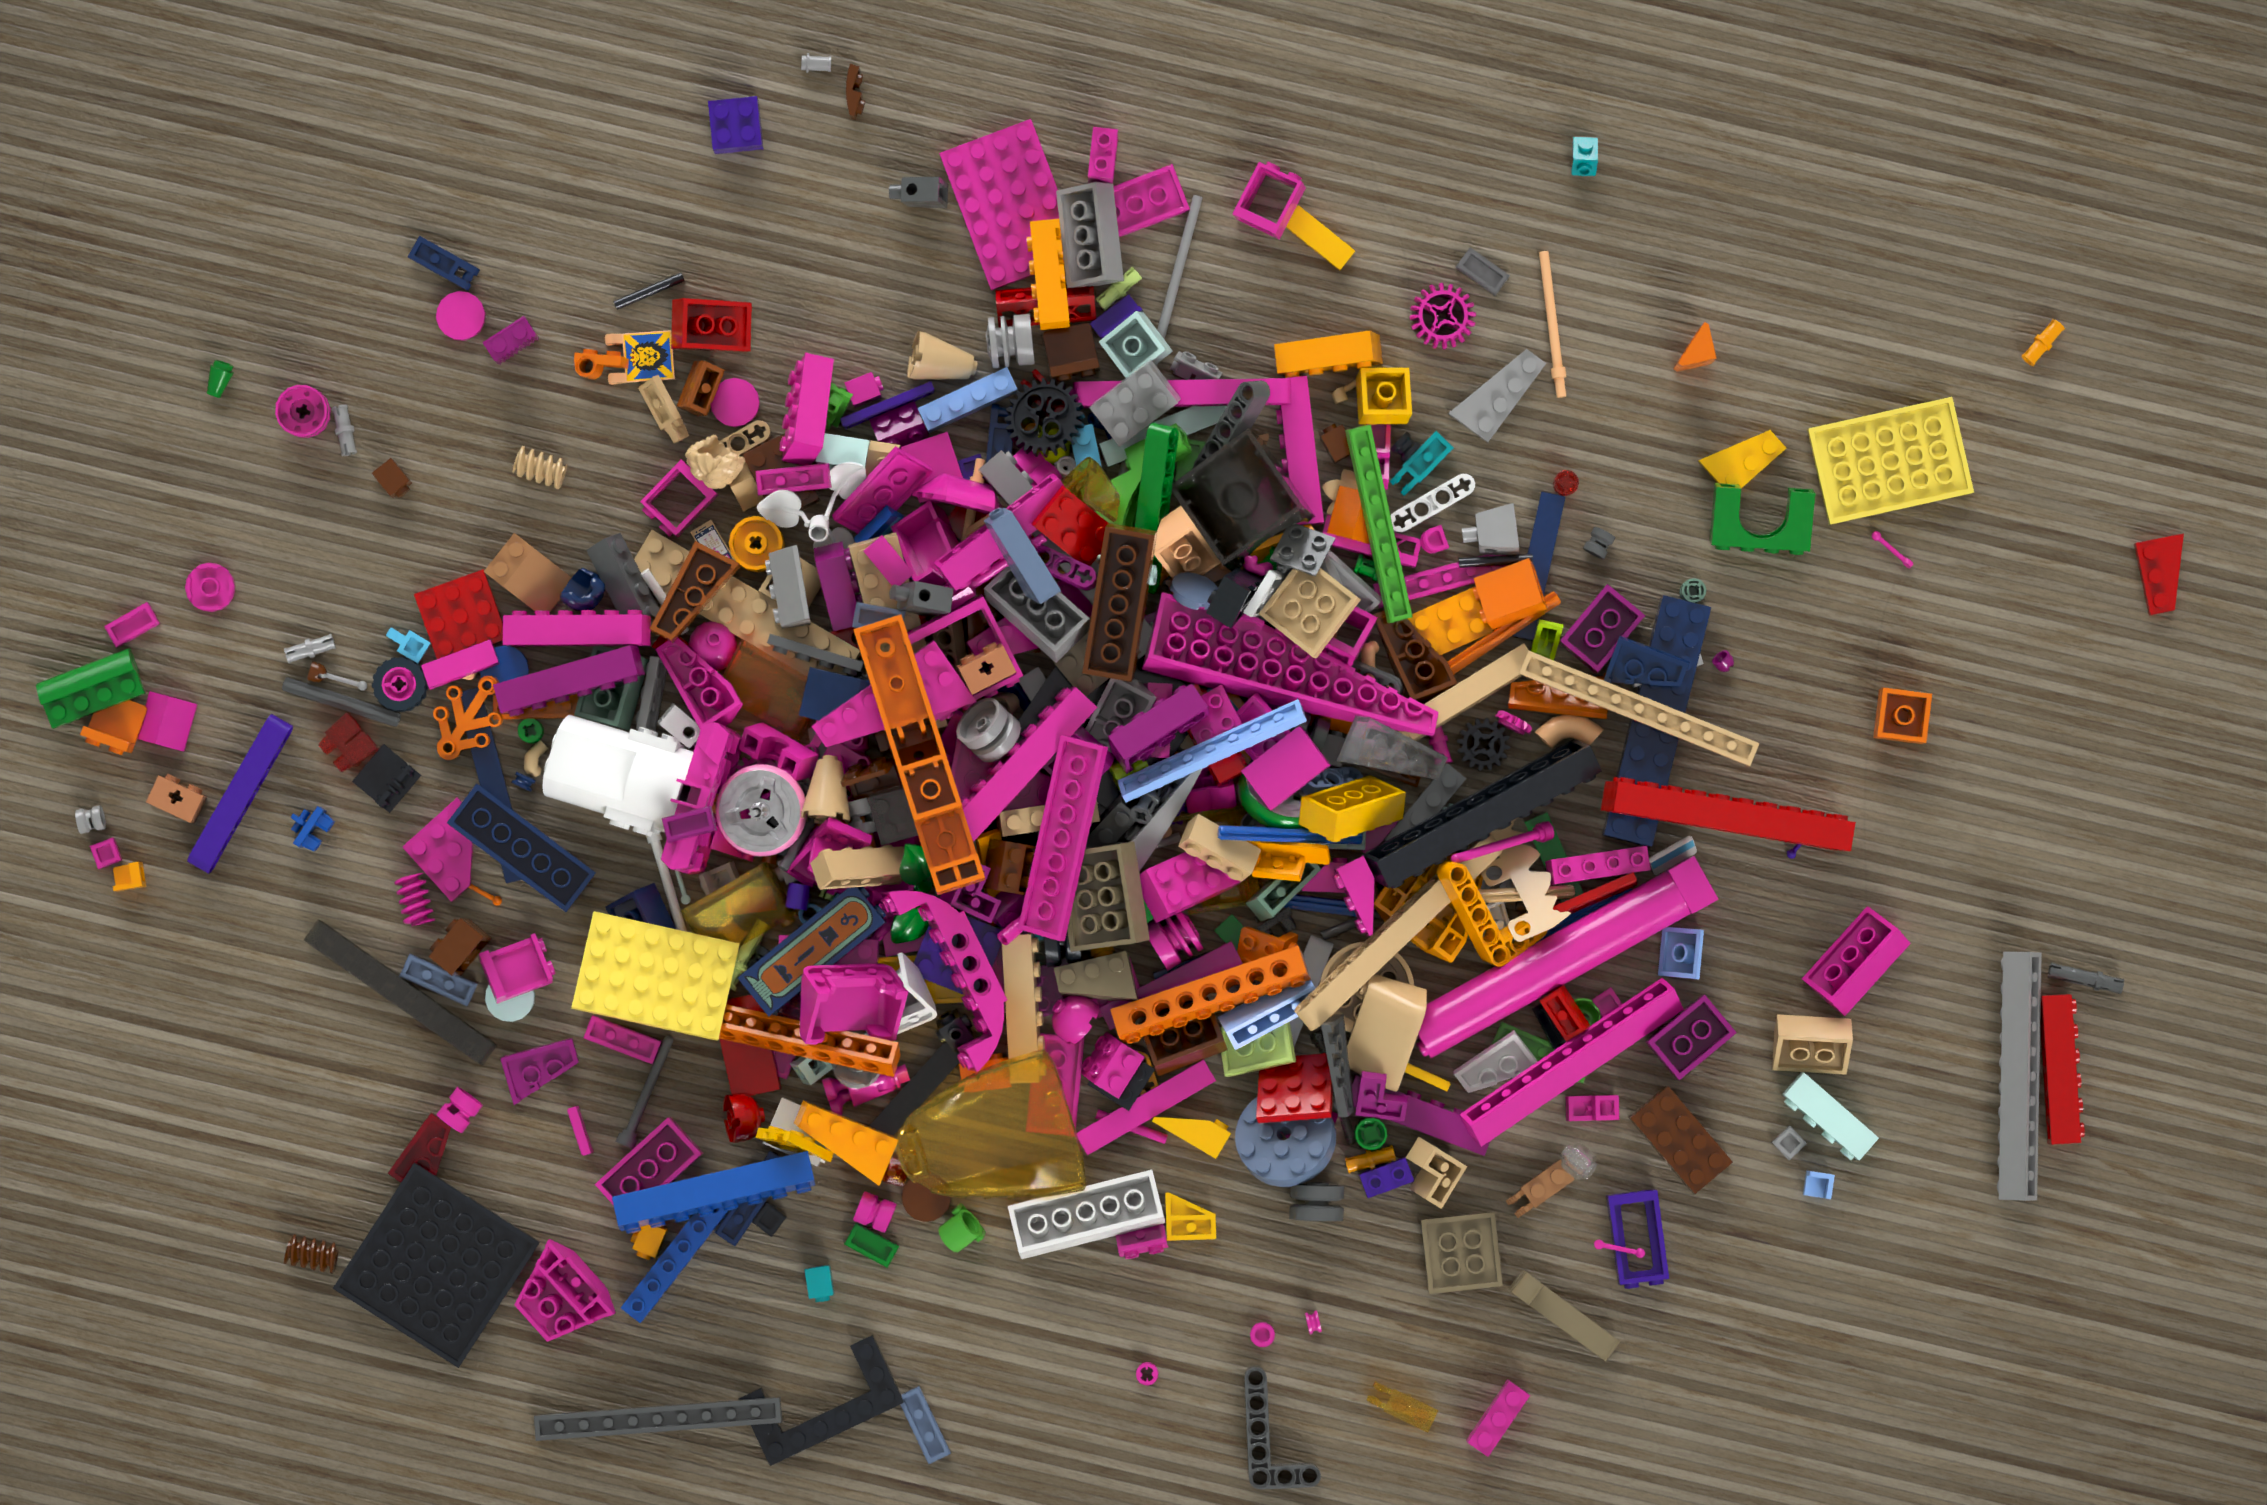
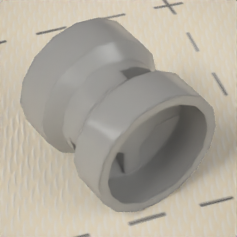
M101 805L93 806L91 810L79 809L75 811L76 824L80 834L88 833L91 829H106L105 815Z

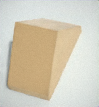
M745 461L743 469L732 483L729 484L743 512L757 506L764 500L763 495L758 496L757 483Z

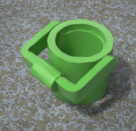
M962 1203L953 1209L952 1214L954 1216L939 1227V1235L942 1241L954 1252H960L974 1240L978 1243L986 1234L985 1229L980 1225L977 1218Z

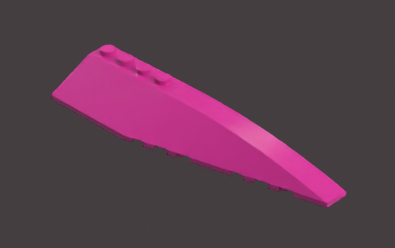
M1161 593L1142 670L1213 689L1223 685L1226 692L1251 698L1254 694L1258 693L1266 703L1284 706L1298 699L1303 711L1307 713L1386 729L1434 736L1439 713L1411 697L1406 698L1398 694L1397 690L1391 687L1387 688L1375 682L1376 679L1368 675L1365 677L1356 672L1355 668L1324 652H1321L1316 659L1313 658L1277 628H1271L1264 624L1265 621L1257 617H1249L1244 614L1232 628H1229L1206 613L1207 610H1204L1205 607H1199L1198 610L1190 609L1177 602L1173 595Z

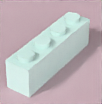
M1801 1072L1782 1093L1786 1098L1784 1103L1793 1111L1799 1109L1805 1114L1803 1120L1813 1128L1816 1125L1823 1130L1821 1135L1831 1144L1837 1142L1842 1147L1840 1152L1849 1160L1853 1158L1860 1160L1879 1139L1804 1072Z

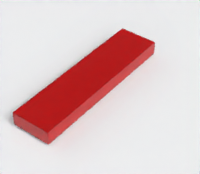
M1634 872L1555 905L1553 910L1570 912L1572 914L1637 886V878Z

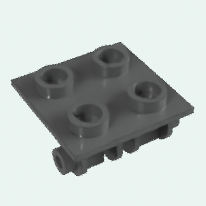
M1290 521L1270 560L1276 562L1277 570L1281 573H1285L1290 568L1316 577L1335 538Z

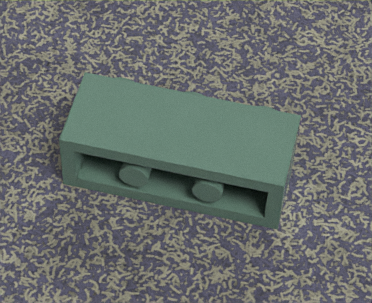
M1306 863L1300 882L1269 879L1246 902V905L1261 922L1270 919L1321 868L1318 864Z

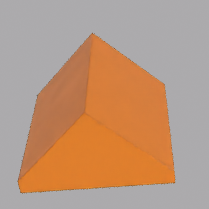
M1704 322L1675 365L1674 370L1678 372L1710 365L1716 360L1708 323Z
M1339 485L1327 533L1370 544L1358 490Z

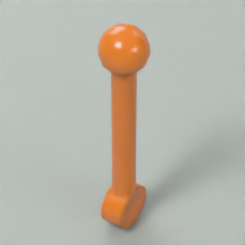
M473 884L468 887L492 900L496 906L502 903V899L499 896L494 897Z

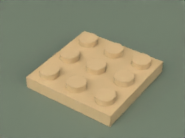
M1320 568L1316 577L1292 569L1260 611L1259 615L1316 659L1361 599L1322 568Z

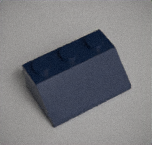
M655 883L637 889L605 906L609 915L676 929Z

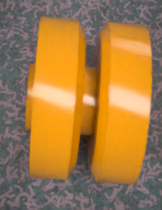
M752 516L744 518L735 525L730 533L729 548L731 555L741 567L751 572L760 573L766 571L765 560H770L769 553L784 549L785 542L783 534L775 523L769 519L766 520L764 517ZM755 541H761L762 547L759 550L756 547L755 549L753 548Z

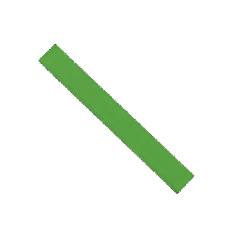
M1371 425L1345 430L1387 623L1411 618L1413 616Z

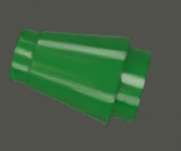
M214 360L213 365H210L207 394L221 398L222 393L234 374L232 371L233 365L220 360Z

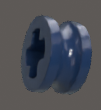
M516 772V779L512 780L511 783L531 792V785L536 783V780Z

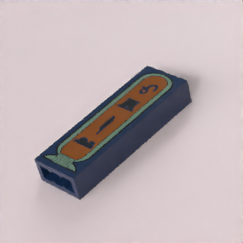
M864 887L847 888L738 977L739 981L769 1017L801 992V977L805 967L834 965L886 923L883 919L886 916L885 912L878 904L873 906L869 902L868 898L871 895Z

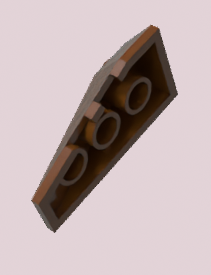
M1384 610L1373 614L1378 617L1375 624L1393 672L1403 683L1404 690L1402 694L1404 697H1411L1425 704L1457 684L1446 659L1431 647V643L1416 631L1415 626L1408 619L1387 623Z

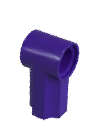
M789 883L785 907L807 910L808 903L811 902V886Z

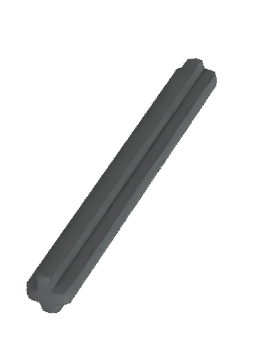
M286 677L283 682L282 690L393 727H397L400 722L401 714L290 677Z

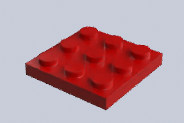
M484 569L414 594L437 659L491 640L493 645L503 641V620Z
M1327 1053L1295 1056L1296 1062L1259 1070L1257 1122L1268 1123L1331 1118L1333 1085Z

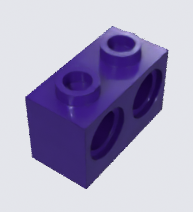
M1405 1157L1358 1174L1367 1198L1414 1182Z

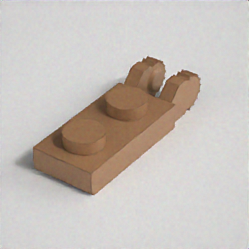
M1559 1159L1521 1186L1518 1192L1506 1200V1203L1508 1205L1514 1204L1525 1194L1530 1202L1520 1207L1514 1213L1519 1218L1533 1207L1536 1208L1575 1179L1562 1160Z

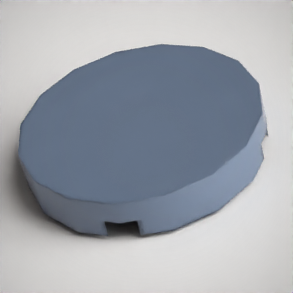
M1190 572L1176 575L1170 586V591L1174 593L1173 597L1183 606L1198 610L1199 607H1205L1204 610H1207L1210 605L1207 602L1209 596L1214 590L1218 589L1215 583L1207 577Z

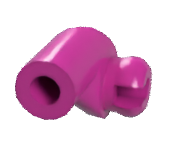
M1247 555L1244 558L1245 564L1243 566L1248 572L1264 576L1269 570H1273L1270 562L1257 564L1258 557L1256 555Z

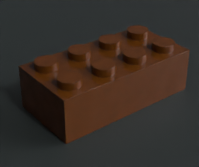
M1669 1086L1662 1088L1628 1117L1693 1194L1699 1192L1733 1163Z

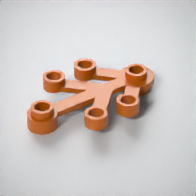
M484 676L479 680V691L465 713L461 699L462 689L459 686L447 688L446 696L452 702L457 725L453 733H451L448 722L450 715L448 708L439 706L433 711L434 718L439 722L442 736L437 744V751L443 759L453 760L460 755L461 750L473 747L485 748L490 744V737L486 733H479L471 739L461 740L466 731L487 726L499 727L503 723V716L498 712H492L487 717L474 719L487 696L495 694L493 684L499 683L496 677ZM486 681L491 683L490 690L484 688ZM453 688L458 691V695L455 698L451 696ZM440 709H443L445 711V716L443 718H440L438 716V711ZM493 715L499 718L497 724H493L491 721ZM480 736H484L486 739L484 745L478 742ZM447 743H450L453 747L451 752L445 750Z

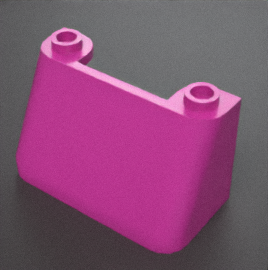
M886 964L807 966L804 968L801 977L800 1037L805 1044L816 1045L823 1042L825 1032L866 1030L872 1037L894 1041L897 1037L909 991L904 988V984L896 971Z

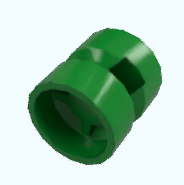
M1366 1117L1356 1124L1354 1138L1361 1147L1368 1150H1376L1385 1143L1387 1129L1380 1120Z

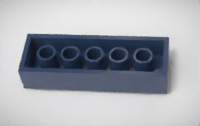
M478 784L473 787L447 822V824L565 912L568 911L596 874V872Z

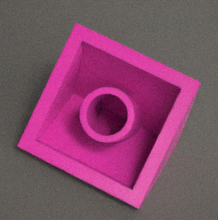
M149 691L145 705L147 712L137 739L184 752L198 704Z

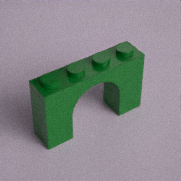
M1714 483L1710 543L1715 545V549L1730 550V547H1740L1741 551L1753 552L1755 548H1761L1767 553H1779V550H1789V554L1803 555L1804 551L1810 552L1815 492L1813 489L1788 488L1786 515L1782 524L1771 533L1754 534L1747 531L1740 523V485Z

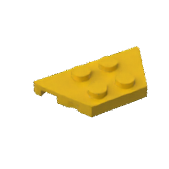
M769 1126L768 1129L758 1128L756 1138L776 1148L794 1153L808 1151L809 1155L817 1156L824 1161H832L833 1152L815 1144V1139L806 1137L801 1132L785 1131L774 1126Z

